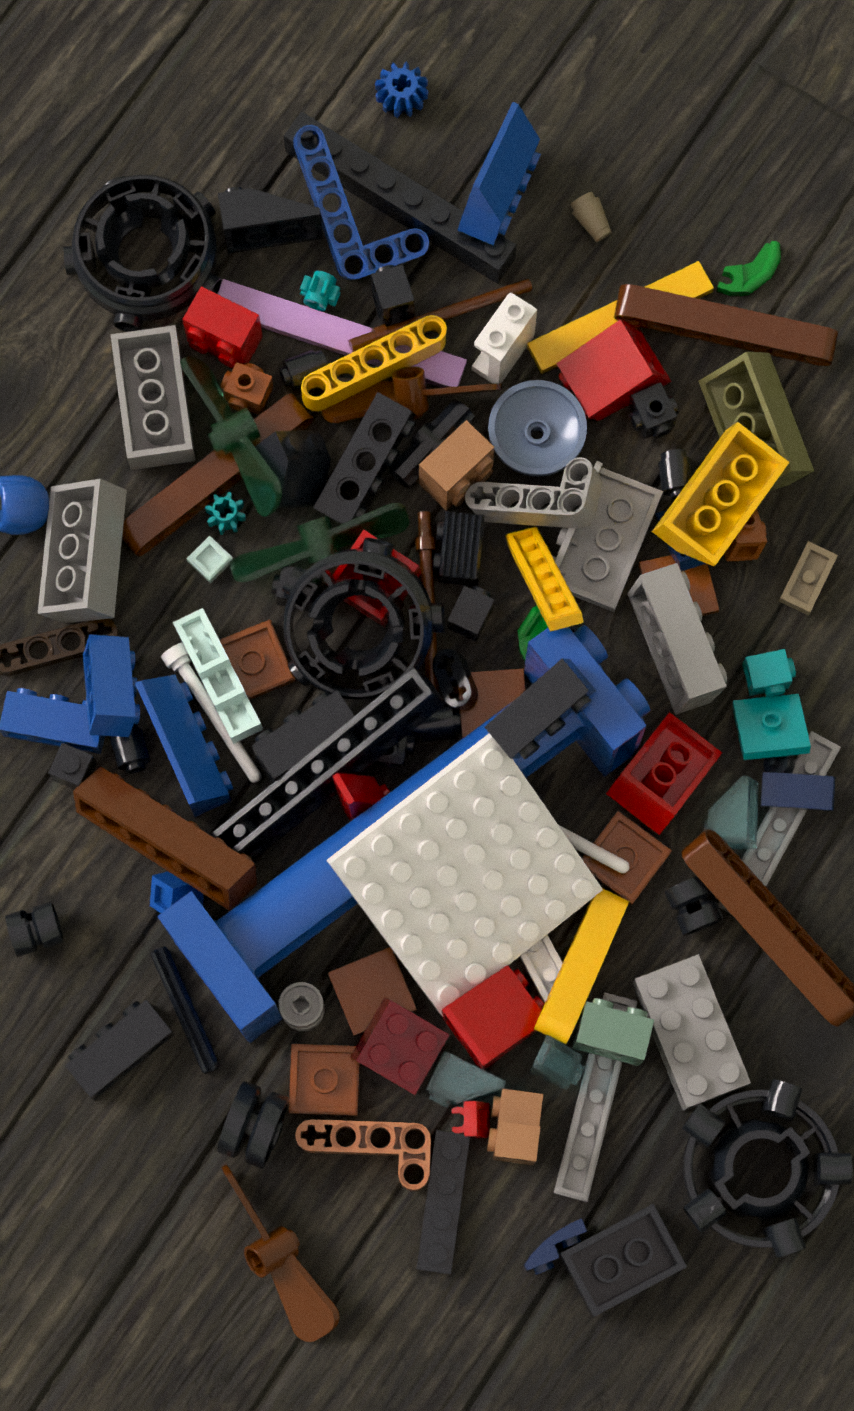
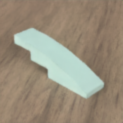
M203 608L173 622L233 744L263 730L262 724Z

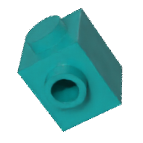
M785 649L748 656L742 664L749 696L763 693L766 694V697L782 695L785 693V689L791 685L792 678L796 677L793 659L787 658Z

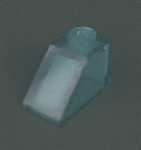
M742 776L708 810V820L704 822V831L706 829L715 831L731 849H757L759 783L749 776Z
M546 1035L529 1073L567 1090L570 1083L577 1085L585 1066L579 1063L583 1056L553 1037Z
M444 1051L426 1087V1091L432 1093L429 1098L430 1100L448 1108L450 1103L458 1106L463 1104L464 1101H473L500 1092L504 1089L506 1081Z

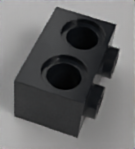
M386 265L377 269L376 273L371 274L372 298L381 325L385 324L387 327L415 317L414 297L403 265L396 267L394 265Z

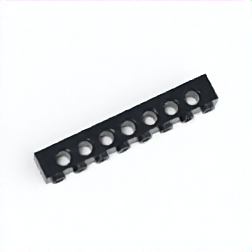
M413 668L210 835L222 839L228 847L239 854H246L254 861L337 793L333 775L337 773L361 774L446 704L445 700L431 681L417 669Z

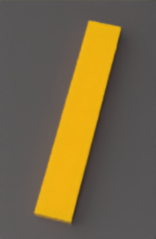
M699 261L645 286L646 288L697 299L712 293L714 290ZM617 300L528 342L527 348L541 374L558 367L556 363L616 323L617 320L614 319Z
M532 527L505 535L507 546L550 632L584 623L582 612L538 528Z

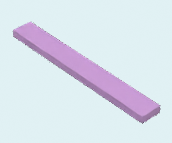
M223 279L218 291V295L259 314L261 328L345 356L352 353L348 340L369 333L372 329ZM400 345L395 348L399 353H408L411 350L406 345ZM440 351L438 354L411 367H420L424 370L426 383L441 388L458 387L467 364V359ZM377 359L367 362L378 367L382 365V362Z

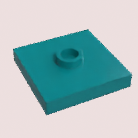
M799 694L733 700L732 708L743 760L810 753L811 744Z

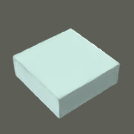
M211 536L186 558L187 562L210 583L234 561L233 557Z

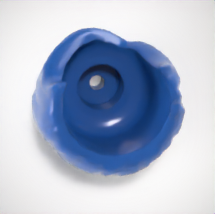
M24 475L0 476L2 510H0V531L11 535H23L41 528L48 519L50 500L49 494L42 483Z

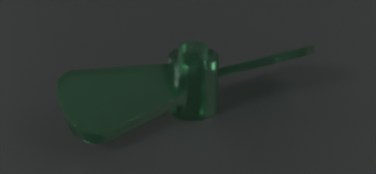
M191 356L182 358L180 360L182 369L217 421L210 425L212 432L208 434L212 446L216 452L222 450L225 455L232 452L257 512L263 517L274 513L282 499V488L277 476L252 444V441L260 438L261 435L247 408H244L232 414L212 370L200 359Z
M390 503L335 528H332L328 516L298 525L297 529L301 540L245 553L234 558L230 563L233 578L238 582L251 581L306 557L309 564L316 563L320 559L340 551V547L353 545L363 530L377 539L400 534L407 529L410 523L406 507L401 503Z

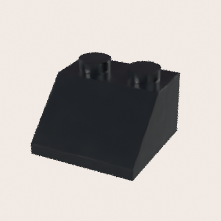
M318 430L275 431L250 450V454L275 509L314 507L326 486L331 461L325 441Z

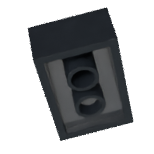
M231 187L224 192L218 193L228 254L323 239L320 208L252 188Z

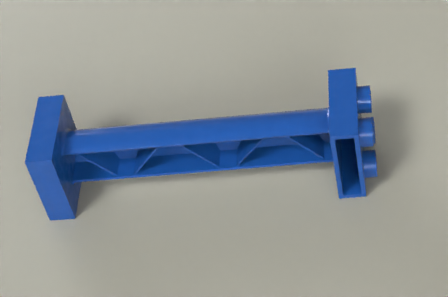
M583 625L575 632H572L569 627L551 632L547 628L528 642L524 675L531 684L535 683L558 661L564 658L570 659L596 689V692L590 696L592 702L578 714L573 711L564 719L566 725L552 737L546 734L537 743L540 745V748L525 760L522 756L513 760L526 778L573 742L577 741L602 775L606 777L637 753L646 729V724L642 717L650 712V707L642 693L629 679L625 678L616 686L612 683L600 663L608 658V654L600 640L587 626ZM506 707L220 919L214 921L192 891L157 916L172 940L249 1043L282 1020L275 1002L258 981L259 977L358 904L326 860L489 734L485 726Z

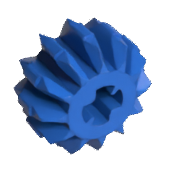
M406 61L403 68H398L393 62L391 72L382 69L380 72L381 79L375 82V89L378 91L376 93V101L383 103L385 113L394 109V116L398 118L401 111H405L409 117L413 114L412 108L421 111L423 108L422 100L428 99V90L426 89L428 80L426 77H420L421 70L419 67L410 71L409 64Z

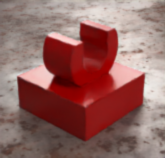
M464 1101V1107L452 1109V1114H462L464 1116V1124L460 1127H452V1132L464 1134V1137L489 1138V1103Z

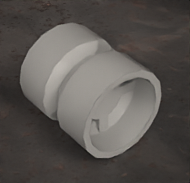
M306 982L293 983L286 987L279 999V1011L285 1023L294 1030L309 1031L317 1027L323 1019L325 1013L324 1001L319 990L312 984Z

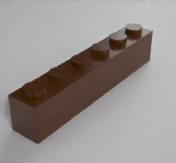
M100 766L73 790L76 812L229 911L257 885L255 863L249 856L234 851L222 839L207 834L195 822L185 820L177 815L168 805H161L150 798L144 790L136 789L126 783L117 773H111Z

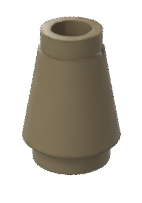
M593 192L582 195L570 204L573 209L571 214L593 237L595 242L601 241L612 233L600 198L595 197Z

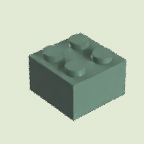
M594 998L592 1003L586 1002L581 1012L572 1049L639 1066L645 1060L655 1019L647 1018L648 1012L637 1008L628 1007L625 1012L613 1009L614 1003L603 999Z

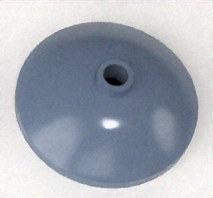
M545 380L525 381L509 388L494 404L489 417L490 443L494 446V452L498 458L512 470L529 476H547L565 469L569 461L577 458L580 454L587 434L586 416L577 398L561 385ZM533 431H540L543 436L540 439H534L531 433Z

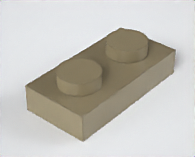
M808 541L779 602L809 616L838 555Z

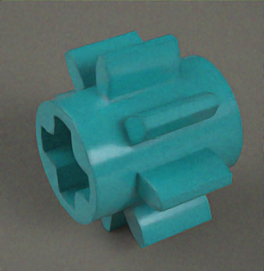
M315 271L312 278L305 275L300 286V295L305 296L304 304L318 311H325L328 304L335 307L341 293L339 292L340 287L336 286L337 279L323 271Z
M228 492L226 497L221 498L216 494L213 495L215 501L213 506H205L206 513L213 515L207 520L208 526L213 527L217 525L220 535H223L225 530L230 529L238 532V521H246V515L238 512L244 507L243 501L238 500L234 502L231 492ZM226 509L231 510V513H228L226 518H221L220 514H223Z

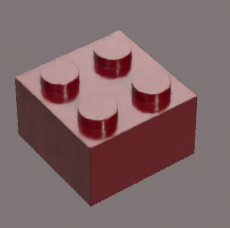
M384 998L350 1058L416 1095L449 1034L392 1000Z

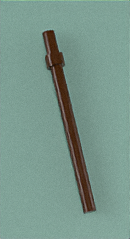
M525 279L387 327L385 324L374 327L369 333L349 339V346L352 352L423 317L434 315L445 321L503 301L509 293L518 296L532 291V284L529 279Z
M422 511L418 512L419 537L415 539L416 552L420 555L421 582L429 595L431 603H435L433 552L436 551L435 537L432 536L431 512ZM433 633L431 647L424 660L425 676L439 692V683L432 665L433 659L437 654L436 633Z

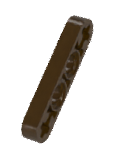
M108 618L85 621L3 643L0 645V660L3 659V654L9 652L11 657L21 655L18 649L23 647V652L28 662L23 664L21 657L11 660L10 667H5L3 663H0V674L12 676L82 657L87 643L82 631L88 630V634L96 635L100 632L99 628L105 626L107 631L112 630V633H109L108 636H119V631L115 623ZM69 634H75L81 640L79 647L73 651H68L62 646L63 639ZM36 643H44L48 646V653L42 659H34L30 655L31 647Z

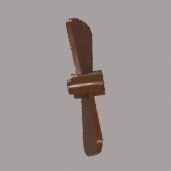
M404 367L392 373L393 382L381 381L322 410L321 413L323 418L331 423L364 417L377 392L413 411L416 414L414 419L422 417L423 413L429 409L428 396L503 391L502 384H480L427 389L425 373L422 368ZM337 377V379L342 382H349L352 380V378Z
M225 1164L221 1167L262 1236L245 1247L244 1256L247 1264L261 1278L271 1274L294 1334L305 1342L318 1340L337 1327L340 1319L337 1307L297 1260L296 1257L298 1256V1247L300 1245L297 1235L291 1229H286L283 1226H279L268 1233L228 1164Z

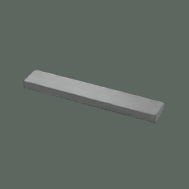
M811 731L809 734L810 753L797 756L792 774L826 776L841 747ZM770 807L742 858V861L765 886H767L807 810ZM719 901V903H718L719 908H721V909L725 910L726 912L730 913V912L724 907V905Z
M604 992L603 1000L614 1003L613 1009L625 1012L628 1007L636 1008L637 1001ZM588 1054L554 1194L588 1202L622 1062Z

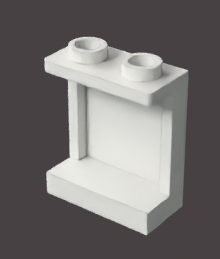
M509 293L474 341V346L482 352L473 363L472 371L492 384H501L527 348V343L531 342L534 338L537 309L513 293Z

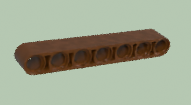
M631 284L620 286L614 313L615 320L619 321L621 319L634 326L753 352L770 353L772 356L818 366L832 365L838 331L829 327Z
M292 393L285 395L127 517L123 524L122 539L137 557L146 554L202 511L205 506L211 504L214 501L213 495L216 494L220 497L257 467L250 454L252 448L275 431L305 430L314 418Z
M706 829L688 844L681 852L688 867L822 1016L836 1027L841 1026L854 1016V984L722 837L715 831Z

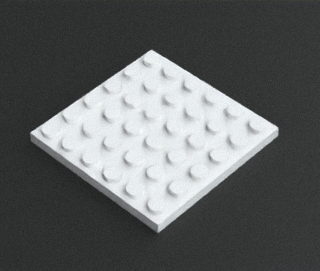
M490 733L326 860L441 1015L443 1008L505 966L511 964L603 890L514 760L509 758Z

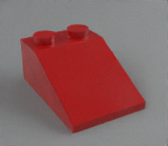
M669 712L606 794L660 835L722 752Z

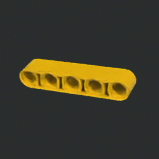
M434 315L423 317L304 377L301 384L303 404L311 411H322L391 377L392 373L400 368L411 367L438 354L446 344L447 327L442 318ZM428 331H435L440 336L436 339H428L424 334ZM400 345H406L411 350L408 353H399L395 348ZM377 359L382 362V365L372 368L366 363L369 360ZM343 373L354 377L349 382H342L337 379ZM315 387L324 390V393L317 397L310 395L308 392Z
M605 889L590 900L534 1030L563 1044L568 1042L628 906V900Z

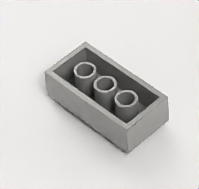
M176 325L110 334L126 454L130 469L137 470L196 461Z
M102 479L51 486L38 605L39 615L64 624L114 618L126 489Z
M678 563L640 575L627 593L675 715L711 703L727 687L726 671L721 663L718 664L713 653L715 651L713 639L708 632L705 633L701 623V609L697 602L692 601L688 591L690 590L689 579L684 571H680Z
M699 954L634 979L632 985L642 1010L648 1012L647 1018L655 1019L651 1033L683 1111L751 1084Z

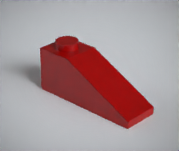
M337 773L332 776L341 806L350 822L390 793L385 784L379 786L376 779L371 776Z

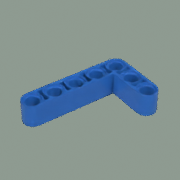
M306 125L297 131L293 139L294 149L314 206L320 208L321 225L340 276L347 280L359 279L376 273V270L383 266H396L426 253L429 247V238L424 231L417 228L409 229L363 246L322 130L314 125ZM310 132L316 136L317 146L315 149L308 150L302 146L300 138L303 133ZM314 164H323L328 169V177L325 181H318L312 176L311 170ZM331 194L337 197L339 207L336 212H328L324 209L322 201L325 195ZM343 225L348 228L350 238L346 243L342 244L335 240L333 232L336 226ZM408 235H416L420 239L421 246L416 253L410 252L405 246V240ZM380 245L389 248L391 253L390 260L385 264L378 262L375 258V250ZM354 256L359 259L361 268L357 274L353 275L346 271L344 263L347 257Z

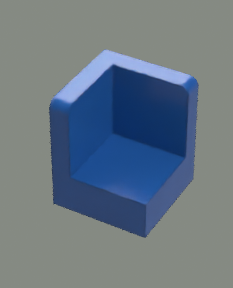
M169 871L152 875L150 906L160 913L191 891L203 906L204 894Z

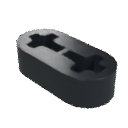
M452 649L440 650L435 655L432 665L446 702L459 710L470 709L477 701L478 691L465 658L462 654ZM448 658L455 661L451 665L453 674L444 669L448 665ZM458 686L466 690L463 694L464 700L462 701L456 699V696L460 694Z

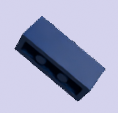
M89 634L83 653L89 735L129 737L133 724H138L140 719V705L135 704L134 697L137 695L135 683L138 681L136 677H132V671L135 666V652L130 651L129 637Z
M18 688L17 692L7 691L0 720V732L4 737L58 747L61 746V743H64L81 751L101 754L105 736L89 735L86 700H83L82 704L69 702L70 699L68 697L57 694H50L49 698L38 697L37 692L24 688Z

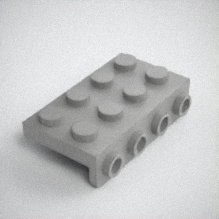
M596 461L594 468L602 479V488L595 518L585 528H562L556 542L557 545L561 546L557 557H552L574 597L615 612L663 491L602 468L603 463ZM581 505L576 506L572 512L578 510Z

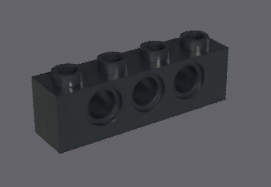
M377 392L313 508L350 529H353L355 524L359 526L367 515L368 508L365 505L370 496L376 497L384 484V479L381 478L387 466L392 468L401 451L397 448L403 437L408 439L417 423L413 420L416 414ZM384 425L390 426L392 430L390 439L386 442H378L376 439L378 428ZM367 454L374 455L376 463L373 469L362 471L360 468L361 458ZM350 483H357L359 495L353 500H347L344 496L345 487Z

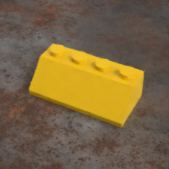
M736 422L725 430L652 532L677 552L715 566L787 467L789 461L742 424Z

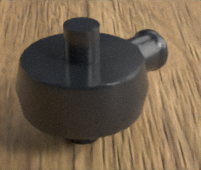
M790 755L765 758L763 763L764 770L770 773L792 774L795 768L794 757Z

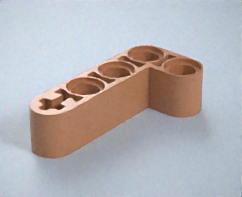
M311 1119L302 1122L296 1130V1141L305 1152L399 1156L398 1175L399 1181L404 1188L410 1191H419L428 1183L430 1176L431 1138L429 1131L422 1124ZM310 1127H315L317 1134H327L326 1127H332L330 1134L332 1147H325L326 1139H316L314 1145L310 1146L308 1141L302 1138V1135L308 1133ZM349 1128L355 1132L356 1140L351 1146L343 1147L337 1143V1133L341 1129ZM379 1129L386 1130L391 1136L390 1143L384 1148L375 1147L371 1143V1135L374 1131ZM416 1130L423 1133L425 1143L421 1148L411 1149L406 1145L405 1138L409 1132ZM416 1165L422 1168L424 1172L423 1180L418 1184H409L404 1178V1171L407 1167Z

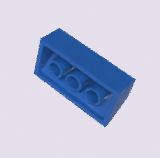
M512 102L473 184L458 227V231L491 245H494L499 233L505 236L512 217L508 216V213L515 214L522 197L517 193L518 191L525 192L531 178V174L527 173V171L534 172L541 156L540 153L536 152L540 138L520 105Z
M176 675L141 680L135 683L194 817L231 801L228 791L234 788L226 771L219 773L215 761L219 760L220 757L213 742L206 743L201 732L207 728L199 711L192 713L188 702L193 700V697L186 682L179 684Z

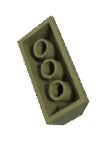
M745 352L698 381L719 438L725 430L739 422L789 461V464L769 491L788 486L814 471L770 353Z

